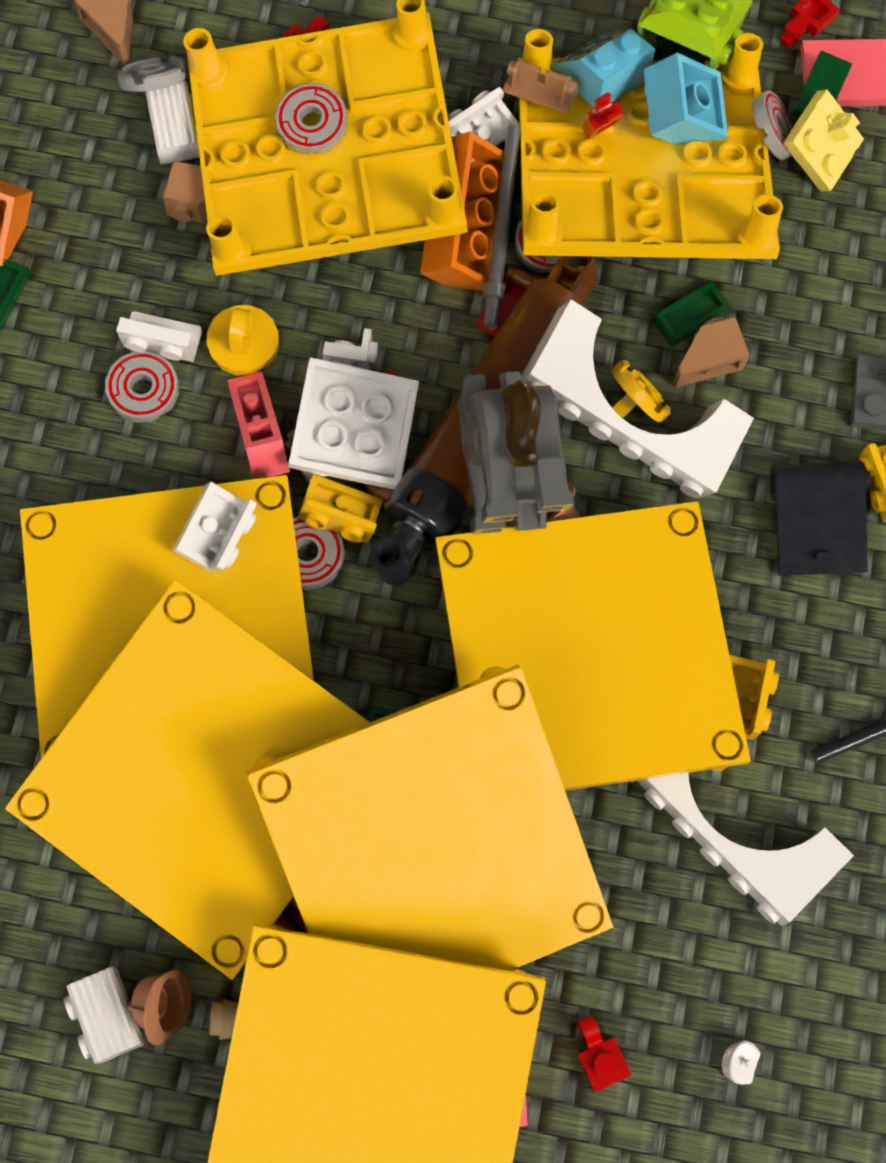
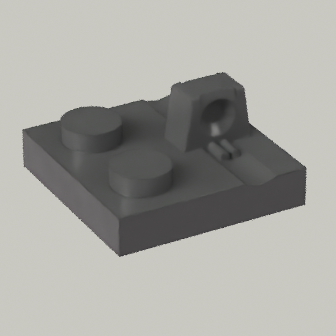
M866 355L857 356L854 368L851 427L886 431V358Z

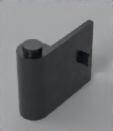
M861 462L774 464L771 466L769 472V491L772 501H776L779 576L868 573L866 491H869L871 486L870 471L864 469Z

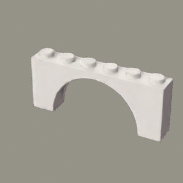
M572 299L561 306L555 313L521 376L522 381L531 386L550 385L556 395L558 412L563 417L573 421L578 420L586 425L593 436L601 440H609L619 446V450L623 455L634 460H641L650 466V471L656 476L663 479H671L681 486L680 490L686 495L701 499L716 493L754 418L727 400L722 399L708 406L699 421L683 433L671 435L654 434L629 424L609 405L595 375L593 350L596 333L602 319Z
M689 773L636 780L646 790L644 793L646 799L656 809L662 810L664 808L674 818L672 821L673 826L684 837L690 838L692 836L702 846L700 852L706 860L715 867L720 864L731 875L728 880L733 887L743 895L749 893L759 903L757 906L758 911L772 924L778 922L783 926L790 923L854 856L826 828L816 832L806 842L782 850H756L738 845L719 834L705 820L694 801L689 783Z

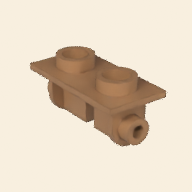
M518 59L517 62L510 61L507 69L509 77L502 89L504 93L568 114L580 89L577 86L578 82L572 81V76H564L549 70L544 75L540 73V67L525 63L521 59Z

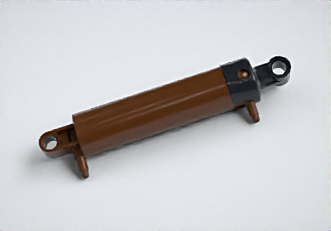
M561 256L547 279L539 275L534 276L519 269L508 268L506 270L505 276L507 279L526 289L470 374L485 375L486 390L499 389V374L518 371L522 376L555 313L561 306L572 299L587 309L584 302L599 278L595 256ZM462 388L410 468L402 475L397 486L394 489H388L369 484L366 485L368 492L386 501L384 503L385 512L394 522L387 536L378 539L370 550V559L381 580L386 584L394 586L407 582L414 573V561L425 543L436 546V537L454 535L469 511L472 495L462 446L457 405L462 396ZM399 557L395 563L386 565L390 558Z

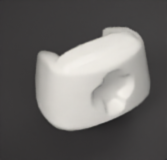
M747 1040L731 1044L723 1056V1074L731 1081L740 1085L752 1083L760 1057L758 1048Z

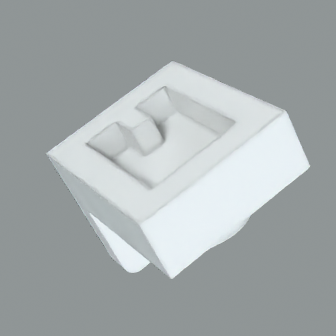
M364 328L361 347L344 340H338L334 343L325 341L323 360L368 370L369 363L375 364L378 351V342H372V329Z

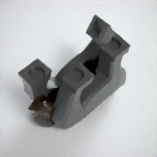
M518 371L499 374V389L486 390L485 375H467L463 379L462 396L457 405L462 446L474 509V516L471 520L472 535L501 532L506 527L505 521H512L513 519H515L517 531L546 529V512L568 510L574 504L573 493L569 491L567 486L566 465L561 446L556 395L550 385L531 386L524 383Z

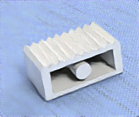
M181 81L166 88L145 91L160 165L172 163L173 161L178 162L200 158L196 124L193 116L192 93L188 91L187 82Z
M109 967L66 986L69 996L64 998V1004L71 1020H79L83 1034L77 1038L85 1059L92 1057L94 1064H101L145 1045L139 1026L135 1024L132 1013L127 1010V1005L130 1001L117 968Z

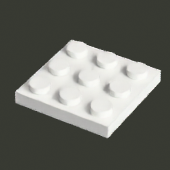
M310 357L288 468L394 489L402 478L419 381Z

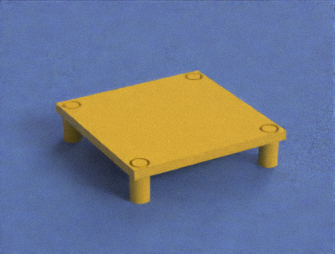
M397 0L398 18L220 49L215 48L212 36L206 29L195 28L186 33L183 43L188 58L208 220L206 230L210 239L213 269L216 276L468 233L429 12H426L425 0ZM307 83L323 84L336 91L344 101L347 113L346 133L339 144L328 152L317 154V152L308 153V155L300 154L287 147L279 136L275 120L277 106L283 96L296 86ZM309 113L304 116L302 122L306 126H315L320 122L321 116L317 113Z
M535 29L528 32L525 36L523 58L518 59L540 67V73L545 75L547 70L554 72L552 65L563 58H552V35L545 30ZM752 33L739 35L735 40L731 60L728 61L726 66L720 63L717 71L721 72L728 138L724 140L672 144L651 136L648 126L647 97L644 91L645 82L611 103L619 102L625 115L618 124L591 139L587 138L582 126L587 118H589L587 113L594 107L578 93L568 114L519 98L523 255L777 259L780 251L778 226L783 211V204L777 197L773 196L768 148L763 139L766 137V132L764 128L759 130L753 114V100L761 93L758 67L763 48L762 39ZM653 60L652 65L661 60ZM704 61L705 65L709 67L710 61Z
M287 475L216 484L243 501L248 499L257 502V505L253 511L256 515L253 526L246 535H241L236 545L239 548V553L230 568H224L223 571L210 573L172 551L205 486L20 509L41 759L175 579L314 680Z
M698 501L546 522V529L517 531L515 526L504 528L498 533L472 535L471 532L436 537V549L458 688L479 680L481 674L489 667L498 666L507 669L518 664L524 673L565 791L704 770L722 771L727 767L744 765L751 761Z
M175 579L5 809L233 980L247 961L254 924L264 926L274 924L294 897L246 771L253 769L255 762L263 756L272 755L281 758L370 722Z
M518 664L507 669L498 666L489 667L481 674L480 679L284 757L263 756L255 762L253 769L246 771L308 934L509 971L613 928L524 673Z
M254 924L208 1163H513L545 990V977L529 975L521 969L507 971L291 931L278 924L268 926Z

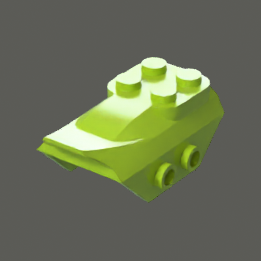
M652 0L649 8L645 7L637 24L638 34L645 40L650 32H654L710 58L709 67L717 70L720 63L726 66L733 52L736 38L744 33L740 28L753 2L752 0Z

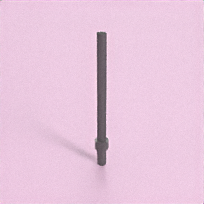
M518 125L507 126L489 281L484 284L483 299L486 301L483 326L489 329L498 327L500 303L504 302L506 286L503 284L521 133V127Z

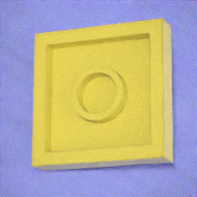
M827 89L815 93L783 142L820 192L832 190L852 159L854 152L864 140L856 129V126L860 123L853 113H844Z

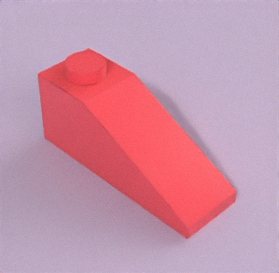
M263 372L227 380L253 479L275 477L289 473L290 470L282 436Z

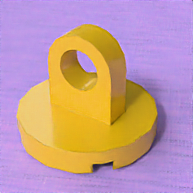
M236 305L223 310L212 320L207 331V347L212 359L219 368L235 376H245L257 373L258 370L263 369L265 366L267 368L274 361L279 350V333L274 320L264 310L251 305Z
M620 360L611 369V372L627 394L612 407L613 410L621 418H624L638 405L652 419L661 423L670 415V407L666 404L662 408L660 403L664 400L661 398L662 395L639 370L636 371L634 369L629 372L627 370L630 366L628 361Z

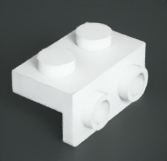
M500 87L491 93L485 90L472 101V106L463 112L461 109L452 112L448 116L451 137L471 131L497 148L505 144L507 126H519V122L503 103V90Z
M135 311L131 313L130 319L120 317L116 330L123 346L132 351L141 353L150 351L167 359L194 362L202 334L200 326Z
M212 482L207 483L172 551L210 573L230 568L239 553V548L236 545L241 535H246L255 522L256 515L253 511L257 502L252 499L243 501Z

